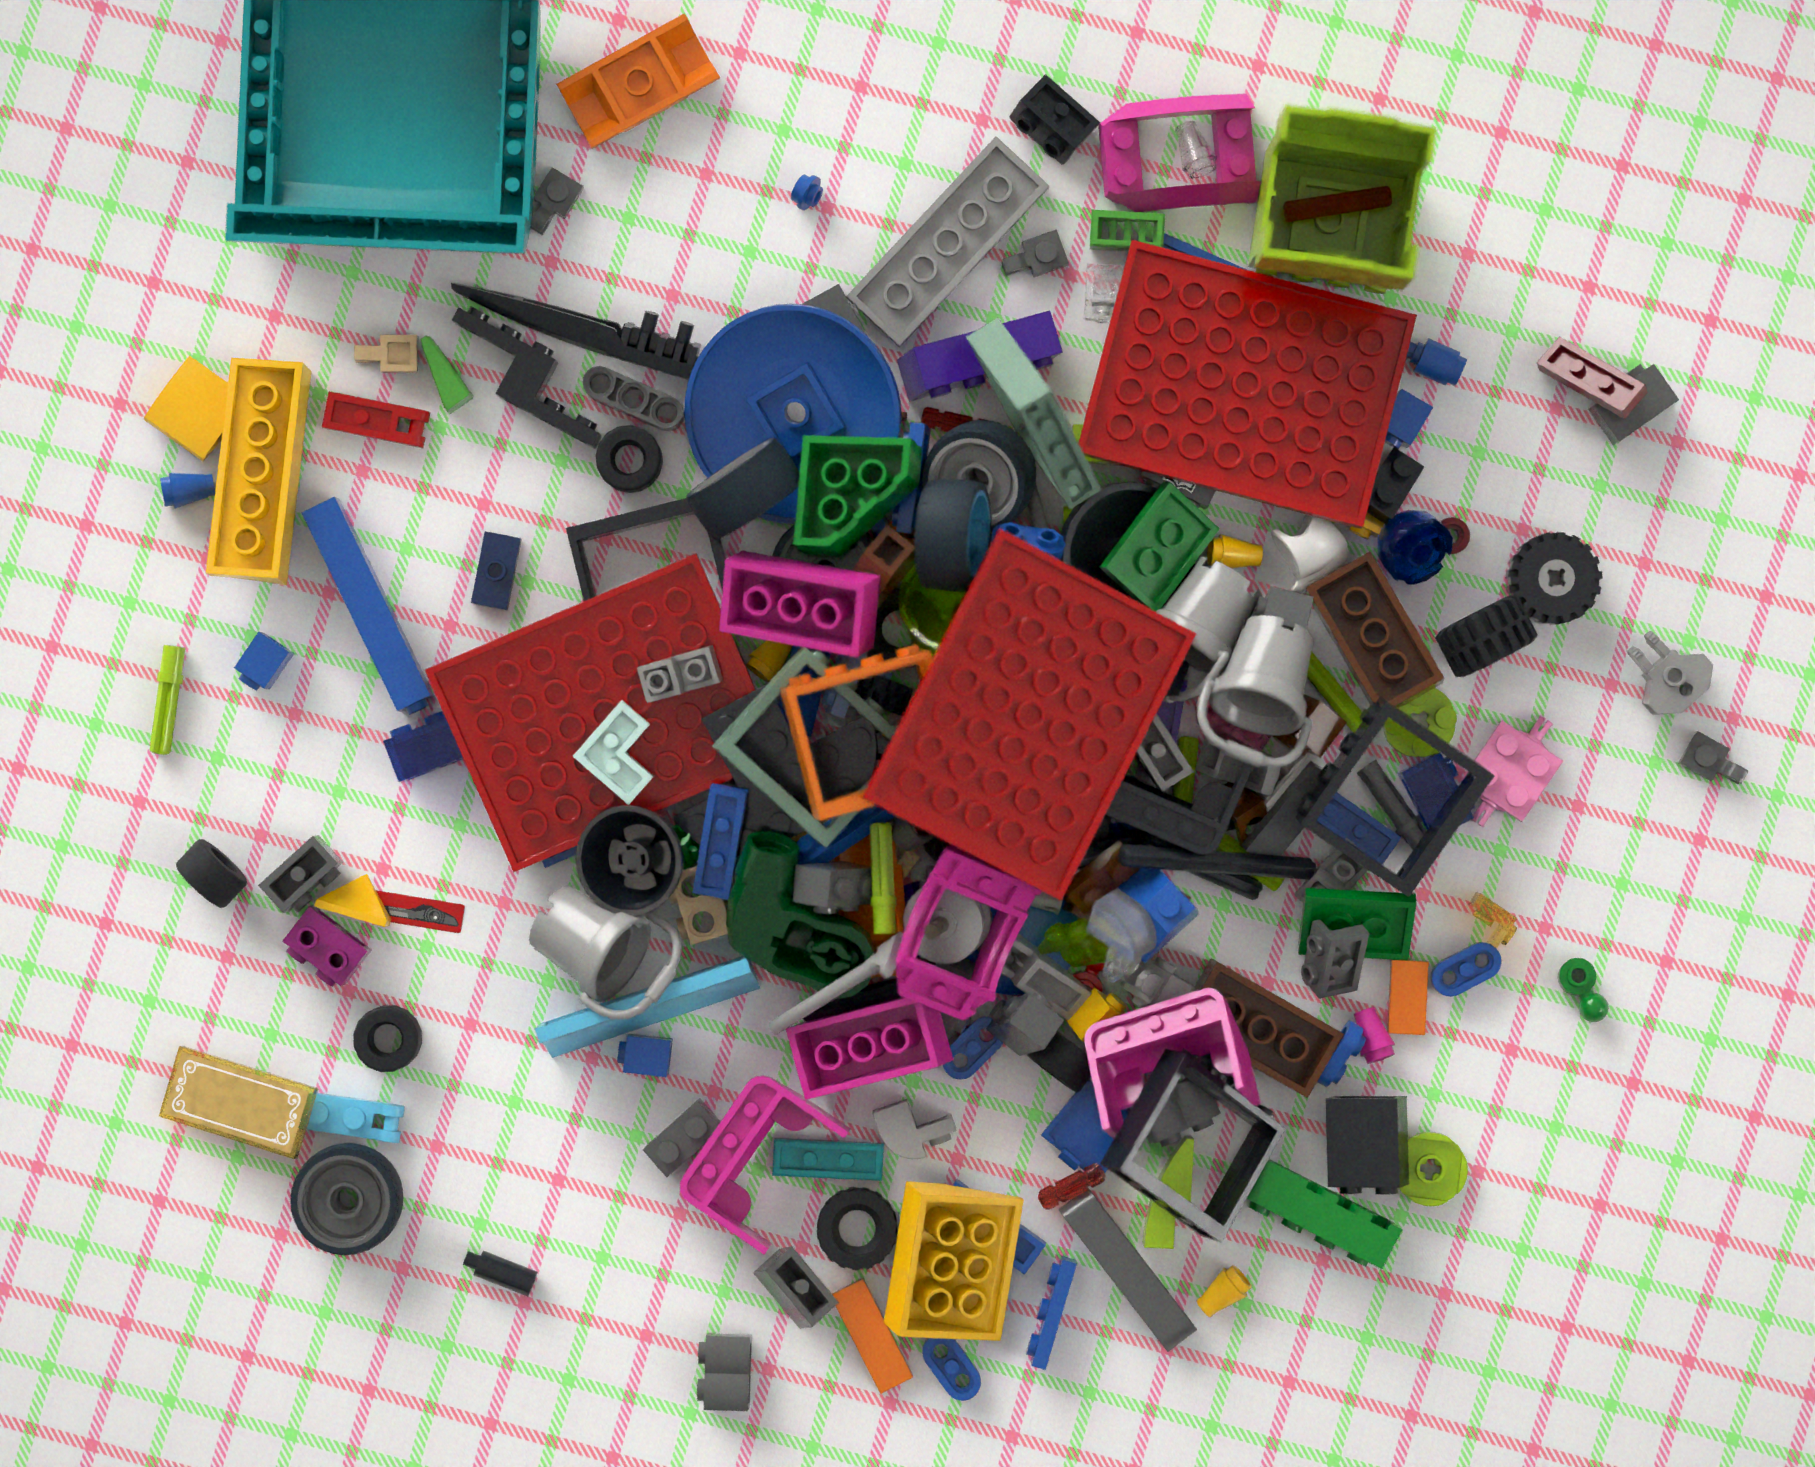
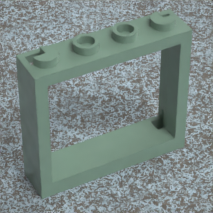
M996 318L968 335L966 338L1015 432H1019L1020 437L1030 447L1034 460L1069 509L1101 491L1102 489L1051 389L1001 321ZM1024 423L1025 427L1021 429L1019 424Z
M800 647L712 747L816 842L827 848L860 810L836 816L827 827L823 826L734 745L781 693L780 688L786 687L789 684L788 679L795 677L805 665L819 677L826 676L824 669L828 668L827 665L830 663V660L819 650L811 649L809 651L806 647ZM854 682L831 687L891 741L899 723L895 722L891 726L881 717L885 710L870 697L864 701L854 692L858 687ZM871 778L863 785V787L860 790H864L867 788Z

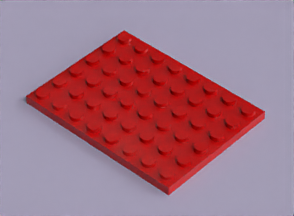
M1131 240L1078 444L1084 456L1362 529L1417 315Z
M998 529L861 798L1061 901L1196 633L1005 530Z
M697 553L425 669L513 872L577 846L583 830L594 817L613 807L628 806L625 801L573 757L621 700L626 702L650 723L626 752L653 775V778L629 805L643 807L656 812L710 789L712 783L722 784L733 779L722 756L712 747L714 741L702 718L756 690L732 633L719 631L721 607ZM713 645L723 678L722 682L650 703L646 702L637 667Z

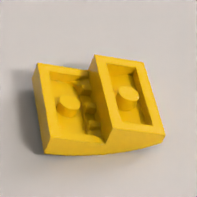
M189 356L156 398L144 416V420L204 462L222 440L228 382Z

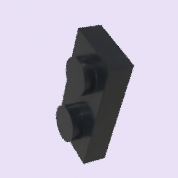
M1393 447L1376 474L1367 513L1388 525L1418 479L1424 466Z

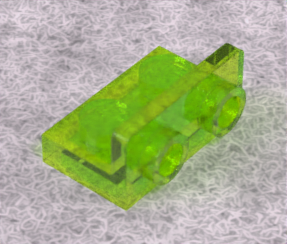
M1102 917L1087 920L1081 918L1075 922L1065 924L1061 922L1056 923L1044 933L1045 939L1037 947L1041 955L1060 952L1062 958L1073 968L1120 960L1127 951Z

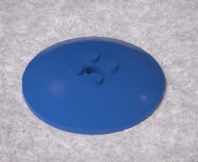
M777 304L748 312L730 322L713 336L697 358L690 374L685 395L684 416L688 441L693 455L706 478L748 450L773 437L787 451L799 472L803 435L900 438L901 402L895 378L886 359L872 340L857 326L833 312L814 306ZM791 402L800 403L804 407L806 414L803 421L796 422L789 417L787 409ZM798 488L759 516V518L777 523L795 524Z

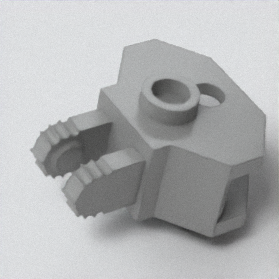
M1649 631L1644 637L1646 643L1661 657L1657 662L1652 665L1644 653L1634 646L1627 650L1629 657L1644 672L1641 675L1646 680L1642 704L1652 715L1683 713L1710 688L1713 664L1704 654L1679 655L1676 650L1670 651L1654 632ZM1682 684L1686 688V693L1684 696L1679 691L1680 685Z
M1136 956L1134 961L1125 960L1120 966L1118 977L1122 980L1120 985L1135 995L1132 1002L1141 1008L1199 990L1174 974L1176 967L1159 957L1156 958L1155 962L1149 960L1146 963L1138 956Z

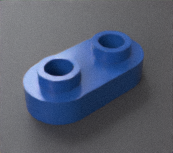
M1015 523L1000 524L993 529L990 545L998 529H1003L1059 560L1062 559L1065 549L1063 536L1053 529L1024 526Z
M1484 942L1474 943L1438 962L1431 971V984L1442 995L1449 997L1457 996L1495 976L1501 967V955L1491 944ZM1483 953L1487 957V964L1480 968L1475 964V958L1478 954ZM1446 971H1452L1455 974V980L1452 984L1447 985L1443 982L1442 977Z
M989 1016L976 1019L950 1044L953 1059L959 1053L966 1055L968 1058V1062L964 1067H957L953 1060L943 1064L945 1072L952 1078L961 1080L971 1077L1003 1045L995 1036L990 1041H983L979 1036L980 1031L983 1028H987L992 1021Z
M1351 1020L1344 1025L1340 1031L1344 1035L1318 1079V1083L1328 1087L1331 1082L1337 1084L1341 1080L1347 1068L1345 1062L1350 1055L1356 1057L1365 1044L1366 1037L1362 1036L1363 1027Z
M927 1338L922 1349L923 1359L952 1398L960 1401L973 1398L981 1386L980 1374L955 1339ZM939 1344L945 1345L948 1349L947 1354L943 1357L936 1356L934 1353L935 1346ZM958 1375H967L970 1379L969 1383L966 1386L957 1385L955 1379Z

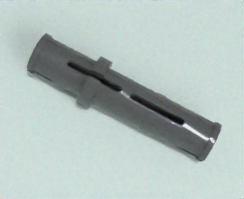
M1374 760L1357 772V775L1366 784L1384 812L1392 820V823L1397 828L1396 834L1400 837L1402 836L1412 850H1414L1426 833V829L1421 824L1423 820L1419 815L1416 816L1393 783L1383 772L1377 760Z

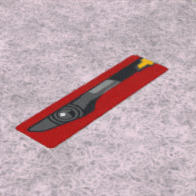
M376 890L392 923L454 933L461 932L465 909L463 904Z

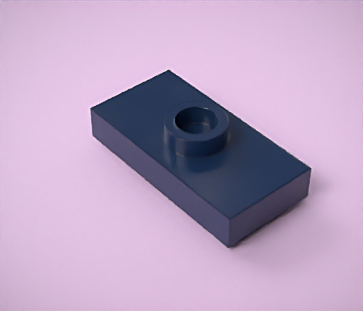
M485 531L472 593V604L508 610L522 541L521 538Z

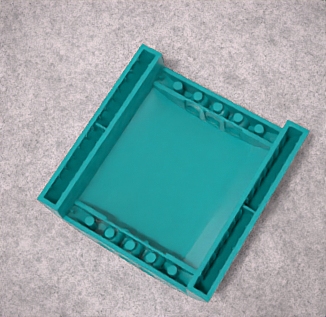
M244 0L235 204L227 203L225 241L525 254L531 227L536 172L541 47L540 0Z

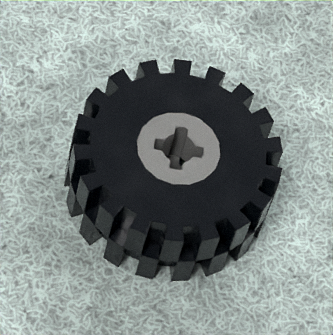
M1564 532L1541 534L1522 544L1517 549L1516 554L1511 557L1509 561L1510 567L1509 570H1506L1505 579H1508L1507 593L1518 595L1529 618L1535 620L1536 623L1559 625L1571 622L1574 619L1580 618L1585 614L1584 612L1592 608L1596 602L1594 601L1596 595H1600L1602 587L1599 586V580L1603 579L1602 571H1599L1597 566L1600 561L1597 556L1594 557L1590 552L1592 548L1587 543L1583 544L1579 541L1581 538L1574 535H1565Z

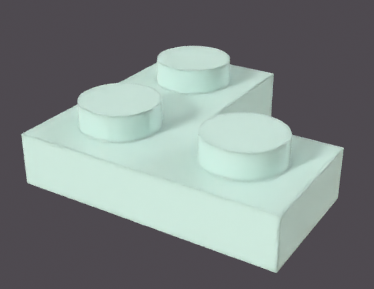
M621 700L573 757L629 805L653 778V775L626 752L650 723L626 702Z

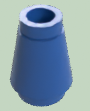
M169 473V477L160 478L165 507L174 506L176 509L208 498V496H215L212 474Z

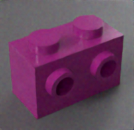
M314 905L306 909L282 941L289 946L286 952L301 964H304L306 961L310 962L318 969L315 974L332 987L335 983L339 986L345 985L372 951L371 948Z

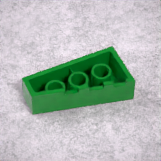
M1268 1159L1247 1197L1251 1201L1248 1207L1267 1217L1270 1211L1283 1218L1281 1224L1298 1233L1305 1229L1315 1234L1314 1241L1334 1250L1335 1246H1338L1348 1251L1346 1257L1365 1267L1369 1262L1383 1269L1402 1231L1393 1221Z

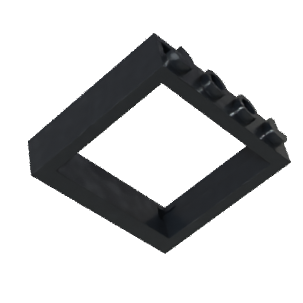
M687 498L566 528L583 600L585 601L596 596L583 545L584 541L693 515L695 513ZM708 533L723 592L726 556L722 540H715Z
M1380 696L1376 703L1372 702L1367 710H1363L1360 716L1362 723L1355 733L1349 732L1344 737L1338 748L1341 753L1334 763L1328 762L1323 767L1317 778V781L1320 783L1313 793L1310 794L1308 792L1302 797V803L1296 810L1299 813L1295 818L1312 833L1410 897L1495 775ZM1388 718L1469 771L1397 874L1317 821Z
M1185 1048L1181 1052L1165 1049L1100 1164L1200 1236L1222 1243L1286 1128L1273 1119V1111L1260 1104L1253 1106L1236 1086L1230 1087L1226 1084L1227 1077L1211 1067H1207V1069L1200 1064L1201 1057L1191 1054ZM1181 1075L1191 1080L1252 1126L1204 1212L1133 1161Z

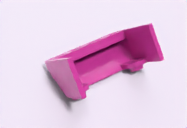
M1201 989L1096 1022L1088 1028L1085 1034L1084 1043L1102 1127L1113 1139L1124 1122L1121 1110L1134 1105L1145 1086L1143 1074L1154 1070L1165 1049L1181 1052L1185 1048L1191 1054L1199 1057L1210 1054L1214 1067L1224 1075H1234L1236 1088L1253 1106L1261 1104L1249 1051L1226 999L1215 989Z
M764 1075L756 1076L745 1085L682 1177L680 1182L681 1194L691 1205L765 1255L772 1243L742 1223L750 1211L751 1198L743 1187L734 1182L775 1122L787 1130L800 1131L806 1128L815 1118L843 1138L846 1137L851 1128L809 1099L805 1100L803 1095L775 1079Z

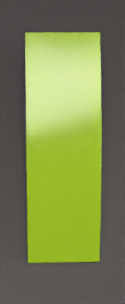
M1184 1136L1171 1153L1158 1179L1191 1202L1194 1138L1192 1136ZM1150 1200L1145 1217L1142 1244L1144 1248L1174 1249L1175 1217Z

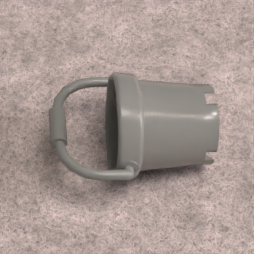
M1206 557L1199 558L1192 571L1165 606L1155 611L1196 633L1184 659L1190 666L1208 674L1200 684L1191 690L1180 692L1179 696H1165L1163 701L1168 703L1174 701L1183 702L1196 698L1201 694L1205 680L1215 681L1216 677H1220L1225 673L1240 636L1243 624L1245 626L1247 619L1251 617L1259 596L1262 597L1258 589L1254 596L1246 590L1251 582L1230 567L1218 561H1215L1211 568L1205 567Z
M1265 615L1247 619L1246 625L1244 626L1243 624L1240 636L1225 673L1220 677H1216L1215 681L1210 679L1204 681L1198 701L1197 719L1202 733L1211 744L1223 750L1224 755L1255 767L1262 765L1276 768L1289 765L1300 757L1308 741L1312 720L1305 717L1306 702L1303 694L1314 640L1311 634L1302 626L1295 623L1294 630L1291 631L1282 628L1283 618ZM1208 700L1215 713L1225 721L1244 730L1276 736L1291 734L1301 728L1298 742L1290 753L1279 758L1264 757L1263 753L1230 740L1226 742L1219 738L1209 726L1206 717Z
M569 885L555 891L547 899V901L554 904L548 914L539 910L530 930L529 943L535 947L533 949L578 981L579 991L582 992L579 998L580 1003L597 1014L613 1020L630 1019L643 1013L652 1003H657L677 974L675 970L681 959L682 947L677 930L666 919L652 911L636 916H631L624 912L615 914L605 910L589 896ZM648 920L660 926L669 935L673 944L672 957L669 964L664 965L645 992V998L638 1005L627 1010H612L597 1003L596 1001L603 1002L611 999L634 976L649 946L651 928Z

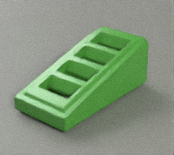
M1092 210L1090 250L1129 251L1132 222H1139L1138 241L1163 248L1165 214ZM1103 222H1110L1109 240L1102 239ZM1117 222H1124L1123 240H1116ZM1146 222H1154L1153 242H1145Z
M426 335L420 339L443 406L448 413L452 414L472 400L474 395L434 339Z

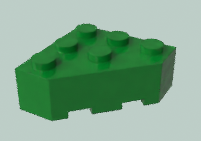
M803 435L793 545L805 554L842 555L919 485L922 448L912 438Z

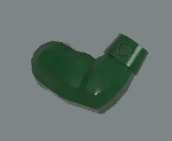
M758 831L751 833L746 839L735 868L737 878L728 899L726 919L728 942L736 952L773 975L810 986L817 992L876 954V948L870 934L855 921L835 913H817L813 911V905L793 902L795 871L799 860V845L794 840L775 832ZM872 976L835 999L854 996L868 985Z

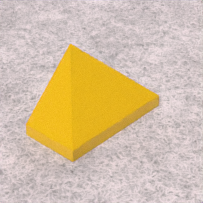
M367 874L316 899L314 905L318 908L382 927H388L391 922V918Z

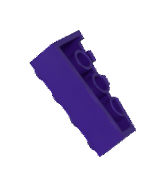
M1050 310L1002 323L1036 370L1053 365L1052 359L1063 353ZM975 331L913 347L897 359L909 402L930 396L931 399L951 393V389L960 386L970 389L986 383L985 379L987 377L966 338Z

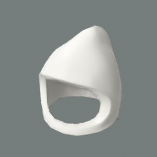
M1305 514L1302 525L1294 536H1289L1277 529H1272L1271 531L1273 541L1292 574L1297 579L1296 584L1291 587L1293 592L1302 593L1306 591V587L1338 570L1347 558L1348 544L1340 529L1329 520Z

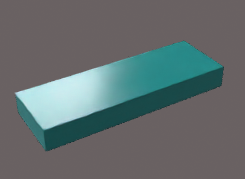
M774 1138L772 1176L882 1181L884 1143Z

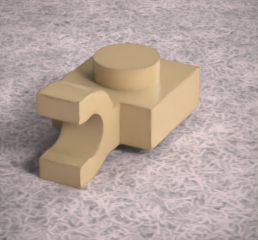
M380 335V346L354 345V360L356 363L380 362L381 373H418V336Z

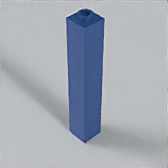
M332 497L301 512L396 710L399 712L407 710L409 715L428 707L427 699L434 697V694L340 499Z

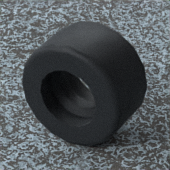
M632 425L619 426L606 433L599 442L595 455L597 469L603 480L615 490L626 493L641 492L651 486L659 477L663 465L662 450L656 439L645 429ZM623 446H636L643 453L644 461L638 471L624 473L616 466V453Z
M204 839L197 840L176 863L177 870L181 876L200 895L219 908L226 907L247 885V879L241 870L224 853Z
M384 1005L367 1012L358 1021L353 1033V1046L358 1058L368 1068L378 1072H394L409 1065L418 1055L422 1045V1030L417 1019L408 1010L396 1005ZM384 1024L395 1026L402 1035L400 1047L392 1053L380 1051L374 1043L375 1031Z
M1058 1031L1044 1050L1027 1054L1042 1069L1076 1093L1081 1091L1091 1077L1087 1053Z

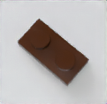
M1120 840L1075 874L1065 893L1083 914L1141 869L1124 867L1118 861L1119 850L1123 845Z

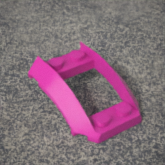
M1247 94L1189 96L1125 104L1098 125L1104 197L1116 204H1122L1134 212L1234 203H1256L1261 181L1256 180L1250 112L1255 107ZM1211 115L1217 183L1143 190L1137 121Z
M953 845L945 847L916 901L896 958L897 989L899 995L960 1020H965L977 1013L975 1009L987 1001L994 1002L997 997L995 994L997 984L1008 954L1029 915L1027 911L1036 895L1040 896L1042 891L968 853L960 851L959 848ZM946 888L998 909L991 923L988 935L981 946L971 980L916 958L924 936V930L928 926L931 916Z

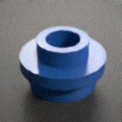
M804 174L797 180L791 193V200L797 203L799 209L805 211L810 206L815 207L818 204L823 193V188L820 186L821 179L815 175L809 177Z

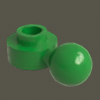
M1573 958L1566 961L1558 972L1560 987L1566 993L1580 997L1579 1012L1585 1020L1589 1022L1603 1020L1608 1013L1609 1006L1607 1000L1602 995L1594 993L1592 990L1596 982V971L1593 965L1582 958ZM1578 969L1584 973L1583 982L1577 983L1572 979L1571 974L1573 970Z

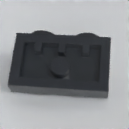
M1046 74L1018 102L1009 116L1021 132L1029 135L1043 148L1048 156L1055 158L1062 165L1069 160L1074 151L1100 124L1093 115Z

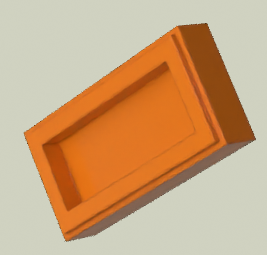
M1391 960L1388 1033L1425 1035L1428 961Z

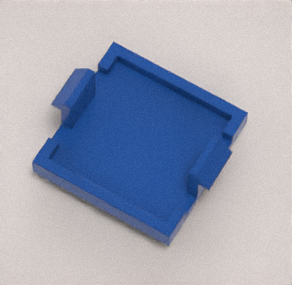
M1088 1080L1080 1092L1074 1093L1041 1133V1136L1061 1151L1058 1158L1075 1171L1080 1167L1098 1182L1108 1170L1100 1163L1114 1139L1103 1130L1093 1082ZM1123 1109L1121 1112L1123 1121H1125L1129 1112Z

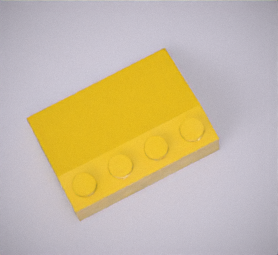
M906 1181L884 1324L899 1337L1001 1341L1024 1199L942 1183Z

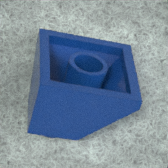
M1149 868L1139 869L1095 908L1144 963L1148 962L1200 914L1196 907L1160 869Z

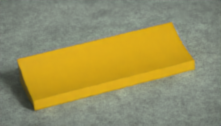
M231 358L206 574L209 576L287 585L312 373L303 362Z

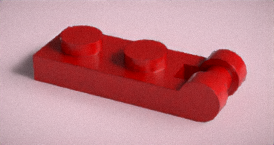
M329 391L322 428L424 448L426 437L422 435L425 423H429L431 412ZM400 418L410 420L408 433L398 431Z

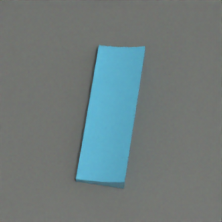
M741 956L673 979L657 1003H652L643 1013L630 1019L613 1020L599 1015L589 1008H585L543 1022L535 1028L539 1043H542L547 1048L553 1058L760 989L751 960ZM648 988L600 1003V1005L612 1010H627L638 1005L645 998L644 994Z

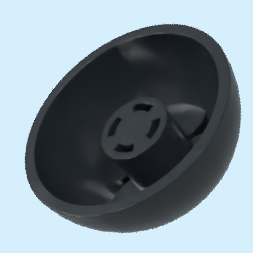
M617 806L598 814L583 830L576 849V869L584 890L596 904L615 914L624 912L631 916H636L658 908L673 894L683 872V850L675 830L659 814L639 806Z

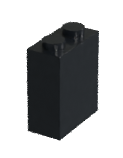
M1333 1096L1326 1098L1328 1187H1340L1341 1194L1362 1193V1188H1375L1376 1194H1397L1398 1188L1409 1185L1407 1096Z

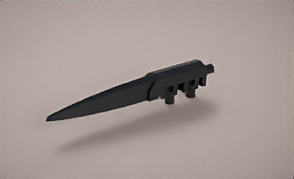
M451 283V288L454 292L538 332L602 355L689 380L700 352V343H690L694 328L692 323L680 321L676 338L670 337V334L655 332L659 314L652 311H645L641 327L628 322L621 328L617 322L600 319L540 301L479 287Z

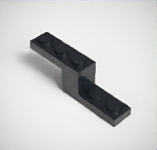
M470 306L468 312L458 307L452 318L456 325L515 356L495 394L499 398L595 449L602 437L600 433L595 431L596 423L579 414L576 420L563 414L566 407L548 397L545 398L544 402L539 401L559 364L556 359L552 358L554 351L537 341H534L532 346L520 341L519 339L522 334L505 324H502L500 329L487 323L489 316Z

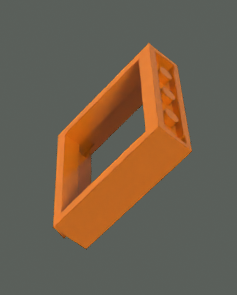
M918 645L904 647L896 650L897 657L883 660L882 654L860 660L861 667L847 670L846 664L824 669L826 676L812 680L810 674L796 676L788 679L790 686L780 688L814 819L821 821L875 805L861 798L865 789L823 801L797 696L912 665L916 666L919 681L921 682L932 660L930 650L919 651Z

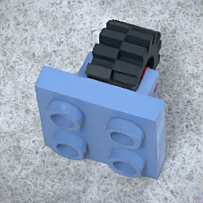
M868 651L859 657L838 654L835 666L846 664L847 670L861 667L860 660L866 658ZM890 672L853 681L858 686L854 692L864 701L870 697L885 711L900 716L904 715L914 690L911 687L892 681L893 673ZM831 687L825 690L822 704L827 705L825 713L844 718L850 704Z

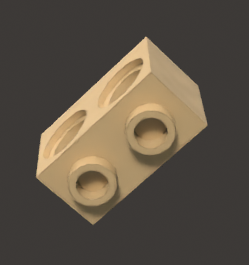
M697 866L683 870L680 882L669 898L671 905L678 903L682 917L676 919L682 940L689 938L690 945L727 934L726 919L728 908L725 899L701 894L698 897H690L683 890L685 879L689 876H695ZM706 911L713 916L714 926L709 932H701L694 926V917L698 912Z

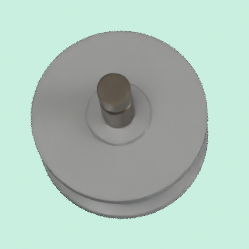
M923 888L917 891L907 903L903 917L904 931ZM946 888L931 916L928 926L924 930L918 954L929 961L939 964H950L963 960L979 948L986 939L992 923L990 906Z

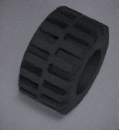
M1509 595L1440 630L1435 639L1454 676L1465 677L1529 645L1538 634L1518 595Z

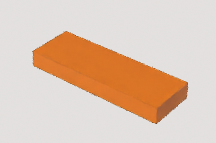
M864 1278L832 1293L839 1302L836 1308L880 1394L913 1378V1374L889 1327L884 1324V1317Z

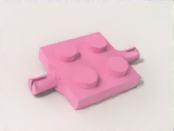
M1539 716L1529 733L1518 731L1503 720L1499 723L1475 759V761L1487 768L1495 776L1479 797L1482 803L1470 818L1472 821L1476 822L1482 812L1485 811L1478 822V825L1484 827L1493 811L1498 810L1507 812L1520 822H1523L1563 762V760L1549 752L1541 742L1549 728L1553 725L1549 720L1539 732V728L1546 719Z

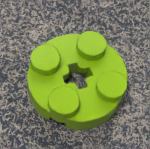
M1434 688L1399 708L1409 716L1413 712L1417 715L1424 712L1427 715L1425 720L1428 724L1427 728L1447 742L1451 741L1455 732L1457 715L1448 697L1440 690ZM1390 718L1383 725L1385 738L1397 752L1405 756L1423 758L1439 752Z
M1422 1132L1408 1137L1409 1185L1403 1186L1399 1190L1410 1200L1423 1206H1439L1448 1202V1200L1452 1199L1462 1190L1468 1175L1467 1160L1460 1147L1449 1137L1437 1132ZM1428 1159H1434V1164L1440 1166V1172L1433 1173L1432 1179H1426L1425 1173L1420 1171L1421 1164H1426Z

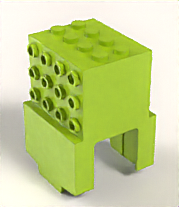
M1285 104L1277 119L1275 135L1265 151L1248 267L1256 268L1255 272L1272 277H1277V272L1292 274V280L1312 283L1314 278L1328 279L1329 286L1338 288H1349L1352 283L1364 285V291L1385 294L1386 289L1404 290L1414 279L1419 245L1413 244L1411 246L1421 176L1432 162L1437 128L1399 121L1396 117L1331 107L1318 109Z

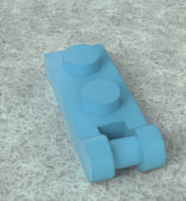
M309 1092L298 1128L400 1143L401 1131H398L399 1118L404 1116L405 1106ZM375 1114L385 1115L383 1128L374 1127Z

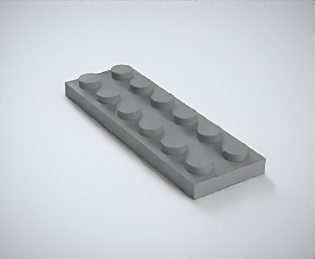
M995 136L852 289L846 298L900 348L1048 190L1049 185Z

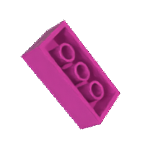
M742 550L725 559L719 631L859 657L874 648L880 575Z
M905 997L801 1022L786 1029L805 1100L939 1067L953 1060L941 1012Z

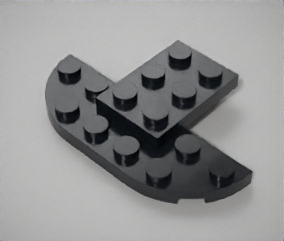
M767 684L702 718L714 743ZM775 698L734 745L813 816L790 725ZM863 716L809 744L823 801L859 791L871 778L878 752L875 727ZM722 756L736 782L730 787L748 790L738 856L741 855L746 839L751 833L758 831L775 832L792 838L804 832L797 823ZM708 798L674 816L682 830L686 834L690 833L691 839L699 845L701 844Z

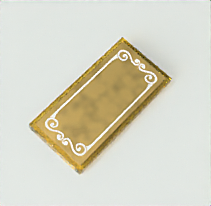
M179 1046L159 1117L288 1158L298 1159L318 1088L186 1046Z

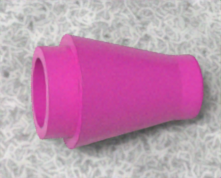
M1375 1007L1354 1013L1356 1024L1364 1028L1362 1036L1366 1037V1041L1360 1051V1056L1365 1057L1367 1064L1395 1055L1392 1047L1395 1043L1378 1017Z

